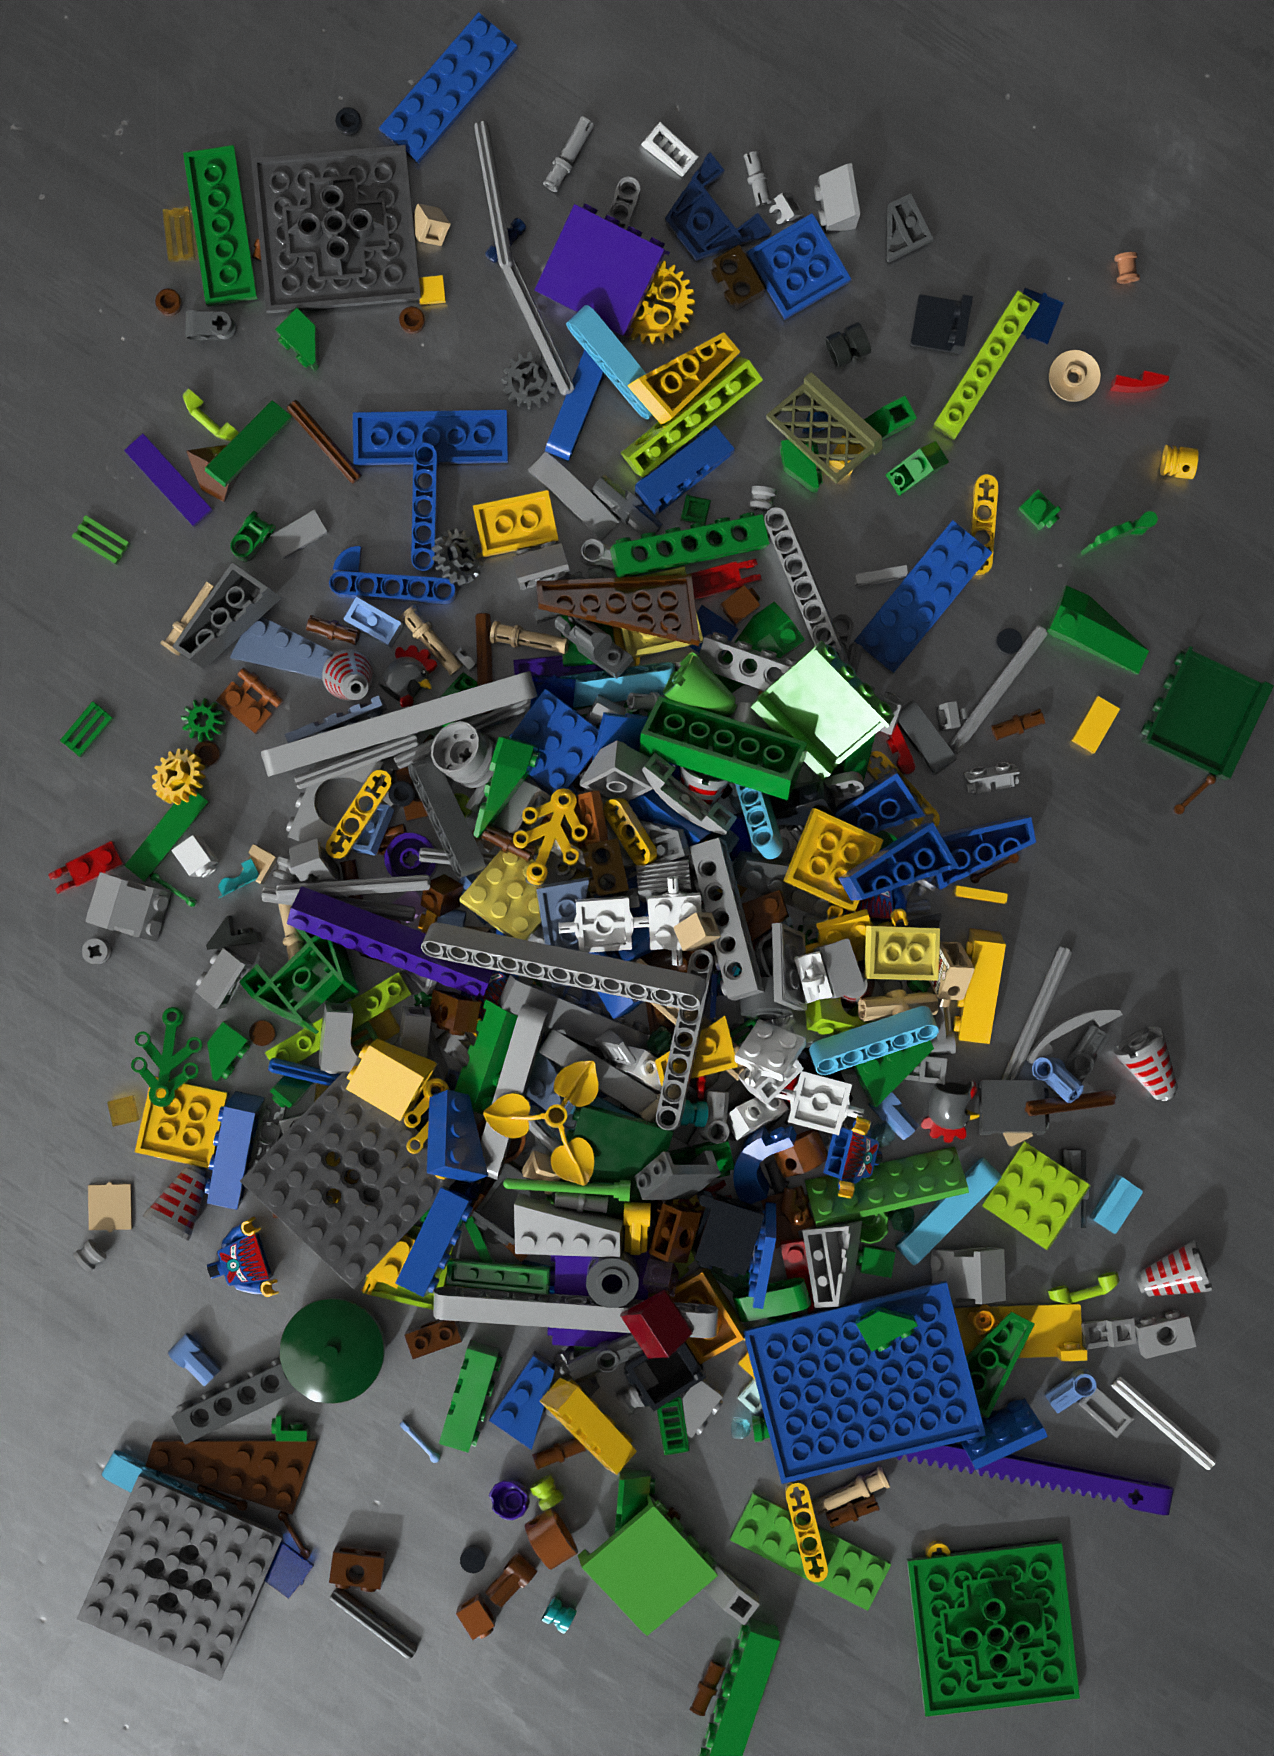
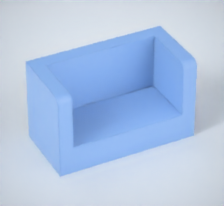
M358 597L355 598L344 617L348 624L360 629V631L392 648L404 627L400 621Z

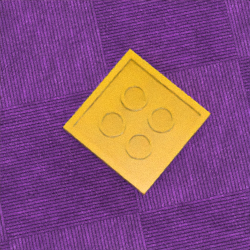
M813 808L783 881L848 911L855 912L860 900L851 901L838 878L879 852L883 839Z
M184 1083L175 1090V1098L170 1105L158 1107L150 1101L148 1090L135 1152L209 1169L211 1157L213 1154L215 1155L217 1146L213 1145L215 1133L217 1130L220 1131L221 1122L218 1121L219 1110L221 1106L226 1105L229 1092ZM160 1089L157 1092L158 1098H163L166 1095V1090Z

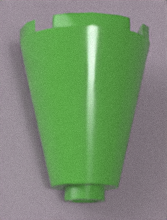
M693 652L687 654L679 663L681 667L678 671H673L663 689V695L671 700L729 718L737 708V704H735L736 697L698 655Z

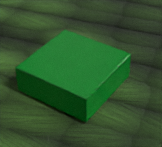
M686 494L680 521L692 524L705 522L706 525L711 500Z

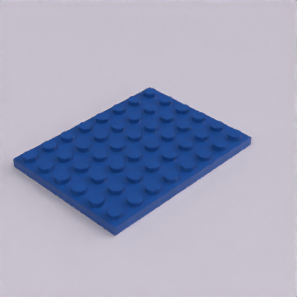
M947 1281L743 1330L781 1484L986 1436ZM876 1307H882L914 1316L918 1326L914 1328L915 1332L903 1339L899 1336L891 1341L892 1345L880 1352L876 1349L872 1352L859 1331L855 1319Z

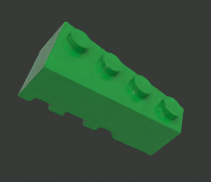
M487 999L483 1006L486 1009L483 1020H478L476 1030L479 1032L474 1045L470 1044L467 1053L469 1055L468 1065L462 1067L455 1088V1092L469 1095L473 1111L483 1115L485 1109L492 1105L518 1015L502 1009L500 1005Z
M470 1339L439 1444L469 1453L471 1445L476 1447L480 1431L476 1430L478 1420L484 1421L488 1408L483 1403L486 1396L491 1397L495 1382L491 1381L493 1371H499L503 1358L498 1356L500 1348Z

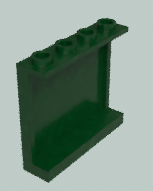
M1188 646L1183 651L1179 650L1173 664L1176 667L1173 674L1169 673L1164 680L1162 687L1165 688L1162 697L1158 696L1152 706L1151 710L1155 712L1151 720L1147 719L1142 727L1141 734H1143L1141 741L1205 772L1213 774L1222 780L1231 779L1274 685L1266 681L1260 683L1192 651L1193 647Z
M592 1105L575 1106L572 1120L576 1121L574 1129H568L566 1138L568 1143L574 1138H583L590 1144L593 1150L594 1169L588 1183L614 1185V1182H620V1180H630L629 1202L652 1203V1200H642L635 1175L662 1152H668L674 1130H665L657 1123ZM664 1119L663 1123L667 1126L674 1124V1122L670 1120ZM560 1178V1180H559V1181H562V1182H570V1181L563 1180L562 1178ZM587 1194L602 1197L608 1196L607 1212L603 1214L624 1219V1202L627 1201H619V1198H613L614 1195Z

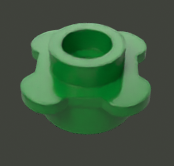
M422 991L414 995L413 997L416 1001L414 1006H430L432 993L427 995Z

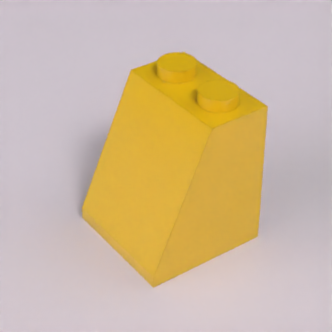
M376 1039L370 1045L366 1043L358 1057L362 1060L358 1066L354 1065L349 1072L347 1079L350 1082L346 1089L401 1121L415 1106L424 1085L429 1080L438 1063Z

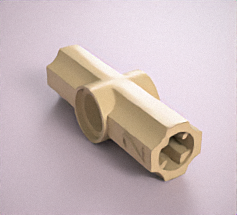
M897 989L888 992L885 996L860 998L858 1002V1015L860 1020L864 1022L877 1021L920 1006L930 1008L932 1014L936 1015L939 1001L937 995L933 994V992L906 994L904 990Z

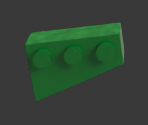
M930 1040L852 1066L870 1105L877 1107L931 1053L934 1047Z

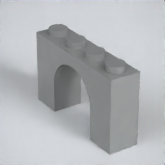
M351 752L348 754H344L338 757L316 763L314 769L332 763L334 761L343 759L345 757L354 755L357 752ZM378 761L307 787L305 793L301 792L297 799L296 807L299 809L296 816H292L286 828V831H289L288 837L302 843L318 838L326 849L327 840L336 827L329 825L319 813L318 796L321 789L329 781L340 777L351 778L365 783L372 772L383 770L385 764ZM377 776L374 778L376 783L380 780ZM341 830L338 835L343 836L340 842H333L331 845L334 847V854L338 851H344L342 843L345 839L349 842L352 840V837L345 835ZM352 849L349 852V854L346 857H344V859L349 860Z
M324 1003L319 1065L321 1070L330 1074H337L340 1071L350 1072L353 1066H358L362 1060L358 1057L361 1050L356 1048L351 1042L353 1020L351 1003ZM402 1006L400 1031L397 1040L393 1044L394 1046L427 1058L431 1026V1014L428 1007Z

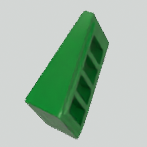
M681 1396L657 1409L664 1455L690 1451ZM675 1406L678 1408V1411L663 1413L662 1411L663 1408ZM679 1417L680 1420L677 1422L664 1423V1419ZM681 1428V1432L666 1434V1430ZM683 1439V1443L668 1445V1441Z

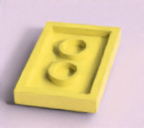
M866 926L864 978L938 981L940 928Z

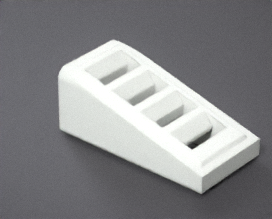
M661 122L653 128L641 143L645 149L681 177L685 175L699 157ZM659 135H661L663 138L658 143V145H656L654 141ZM668 141V142L671 143V145H670L669 148L664 152V151L662 150V147H663V146L666 144V142ZM675 148L679 149L680 151L673 159L669 157ZM684 154L688 156L681 166L677 164Z

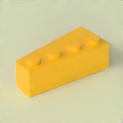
M723 332L641 376L627 386L662 425L684 408L741 351Z
M969 928L965 952L975 969L964 999L957 1000L959 1015L954 1017L953 1031H956L959 1040L990 1044L1006 943L999 931Z
M559 1378L540 1399V1402L612 1473L617 1475L637 1452L631 1445L633 1440L625 1432H619L615 1427V1421L607 1414H603L598 1409L599 1405L593 1399L587 1397L583 1393L582 1388L572 1379L568 1382Z

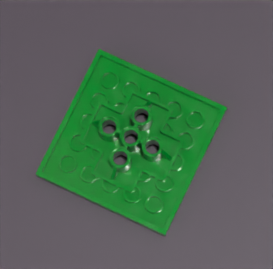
M1061 1541L907 1559L925 1717L1080 1698ZM990 1602H998L995 1610H986ZM1021 1624L1027 1625L1023 1633H1015L1017 1626ZM993 1628H1001L998 1636H989ZM967 1631H975L972 1639H963ZM996 1654L1004 1655L1001 1662L994 1663L992 1659Z

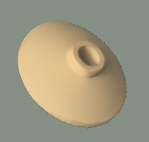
M1069 350L1060 354L1053 361L1049 370L1051 388L1060 398L1067 401L1078 402L1089 398L1096 391L1100 383L1101 373L1098 363L1091 355L1084 351ZM1070 374H1075L1077 376L1076 382H1071L1069 380Z

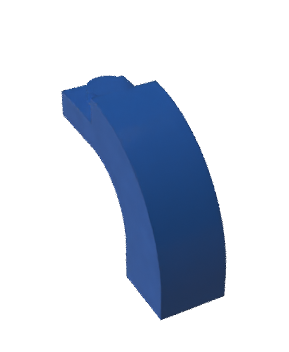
M765 1126L754 1131L744 1141L739 1150L733 1173L734 1187L740 1201L753 1204L767 1198L770 1184L762 1172L760 1163L766 1157L794 1146L797 1133L793 1126L776 1128L770 1134Z

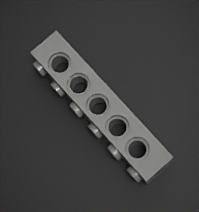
M715 838L690 846L691 855L688 856L691 868L696 871L697 880H695V887L697 892H700L704 903L701 905V910L704 913H712L721 937L713 941L711 945L715 946L717 955H714V962L716 968L721 970L723 978L720 981L722 992L728 999L734 1001L763 993L764 988L727 843L721 838ZM715 863V873L711 876H708L707 868L709 867V865ZM721 888L723 895L720 900L715 901L713 894L717 889ZM728 913L729 922L725 926H721V916ZM734 938L736 942L735 948L728 952L726 944L730 939ZM741 964V974L738 977H734L732 973L734 966Z

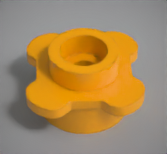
M982 1304L979 1310L970 1312L967 1316L968 1321L975 1326V1332L978 1335H984L986 1331L998 1325V1319L993 1317L990 1312V1306L987 1304ZM982 1317L985 1318V1321H984V1322H981V1321H980V1319H981Z

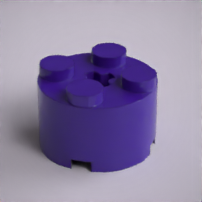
M417 833L398 835L391 841L385 852L384 862L388 873L392 877L429 875L431 878L437 870L438 863L419 861L420 848L436 849L435 845L428 838ZM410 852L418 856L414 866L406 862L405 859L409 857Z

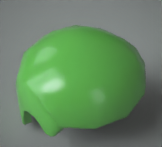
M887 1212L849 1220L850 1222L862 1221L860 1241L872 1244L879 1242L889 1231Z

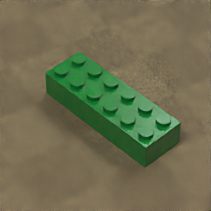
M659 696L641 731L639 753L650 757L656 753L666 762L788 800L805 761L807 742Z
M751 1617L745 1625L741 1623L737 1639H739L738 1648H733L729 1659V1664H731L730 1673L724 1674L721 1688L723 1689L722 1697H717L713 1708V1713H715L713 1723L709 1722L707 1725L705 1748L700 1747L698 1756H743L780 1644L777 1626Z

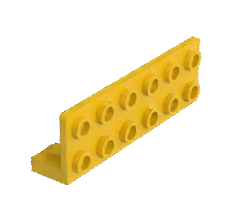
M1080 1304L990 1306V1312L993 1317L998 1319V1324L1010 1312L1035 1324L1018 1358L1058 1357L1061 1361H1087V1350L1082 1346ZM953 1307L965 1355L967 1356L994 1328L992 1327L986 1331L984 1335H978L975 1332V1326L968 1321L967 1316L970 1312L979 1310L980 1307ZM982 1317V1318L980 1319V1321H981V1322H984V1321H985V1318Z

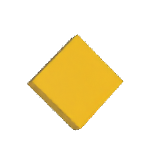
M443 275L419 278L420 305L446 303Z

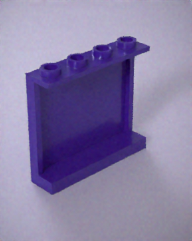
M585 203L582 208L574 204L534 291L576 312L584 305H588L600 316L609 329L630 338L634 330L630 326L664 255L669 256L670 252L663 249L665 243L651 237L650 241L641 238L643 232L631 226H628L627 230L618 226L619 220L607 214L603 219L596 215L597 209Z
M650 1242L647 1244V1252L640 1255H632L639 1267L638 1291L633 1299H648ZM551 1255L550 1262H555V1271H551L550 1287H554V1294L590 1296L586 1288L587 1267L592 1257ZM610 1274L603 1279L602 1285L605 1290L616 1292L621 1289L623 1282L619 1276ZM548 1327V1336H552V1345L597 1347L603 1341H613L628 1334Z

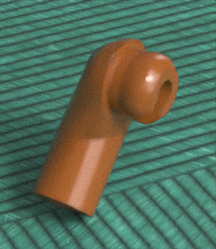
M404 823L387 828L377 854L385 855L391 841L398 835L407 833Z
M784 1188L781 1205L782 1214L793 1225L804 1224L806 1214L795 1204L797 1190Z

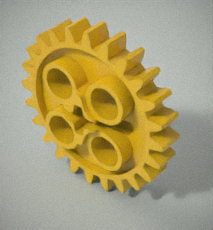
M663 261L651 282L650 290L647 291L644 297L648 301H653L654 298H657L660 304L673 305L676 308L671 310L659 304H654L653 308H651L649 302L643 300L640 306L644 307V313L640 317H635L630 326L634 328L631 334L632 340H635L640 335L642 344H645L647 338H650L652 345H655L657 338H660L661 342L665 344V336L669 335L672 340H675L673 332L678 331L683 334L681 325H690L686 315L694 316V312L689 309V306L696 305V302L688 297L695 293L693 289H686L690 286L691 282L689 279L682 281L685 276L683 271L675 274L676 265H672L668 270L666 261ZM668 288L676 289V294L671 299L663 297L664 291ZM660 313L669 314V319L664 324L656 322V318Z

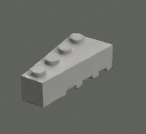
M519 1193L514 1203L515 1254L620 1258L624 1246L623 1220L593 1212H577L576 1209L554 1207L551 1201L529 1198L528 1195Z

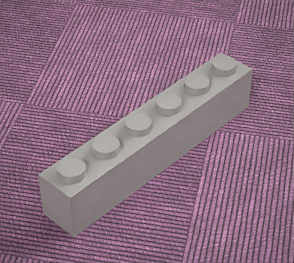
M510 974L497 1002L502 1009L516 1015L519 1014L523 1004L549 1012L545 1027L597 1048L595 1039L609 1029H612L627 1046L648 1051L654 1038L647 1032L648 1027L638 1022H634L631 1025L625 1022L626 1018L623 1016L613 1019L611 1015L602 1013L603 1009L595 1004L589 1003L588 1006L579 1003V998L568 993L565 994V997L556 994L557 990L546 984L539 987L533 984V979L519 975V977H515Z

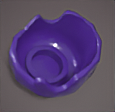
M501 1481L495 1484L489 1493V1497L492 1500V1510L504 1520L513 1521L524 1516L530 1504L528 1490L519 1481Z

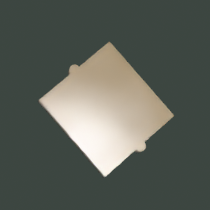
M108 1182L107 1184L88 1185L89 1230H108V1232H112L113 1230L132 1229V1184H113Z

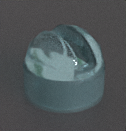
M734 1417L731 1423L732 1438L743 1439L747 1437L751 1432L750 1423L744 1418Z

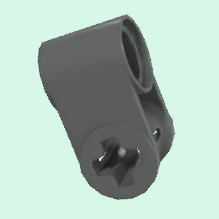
M186 311V339L198 341L208 339L226 340L233 337L236 333V323L225 312ZM223 321H225L227 325H224L222 330H220L218 326L222 325Z

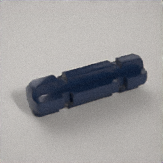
M515 218L511 222L510 228L507 227L510 246L517 240V235H521L526 230V224L519 218ZM494 244V246L491 245L486 250L485 254L490 261L496 263L498 256L496 245Z

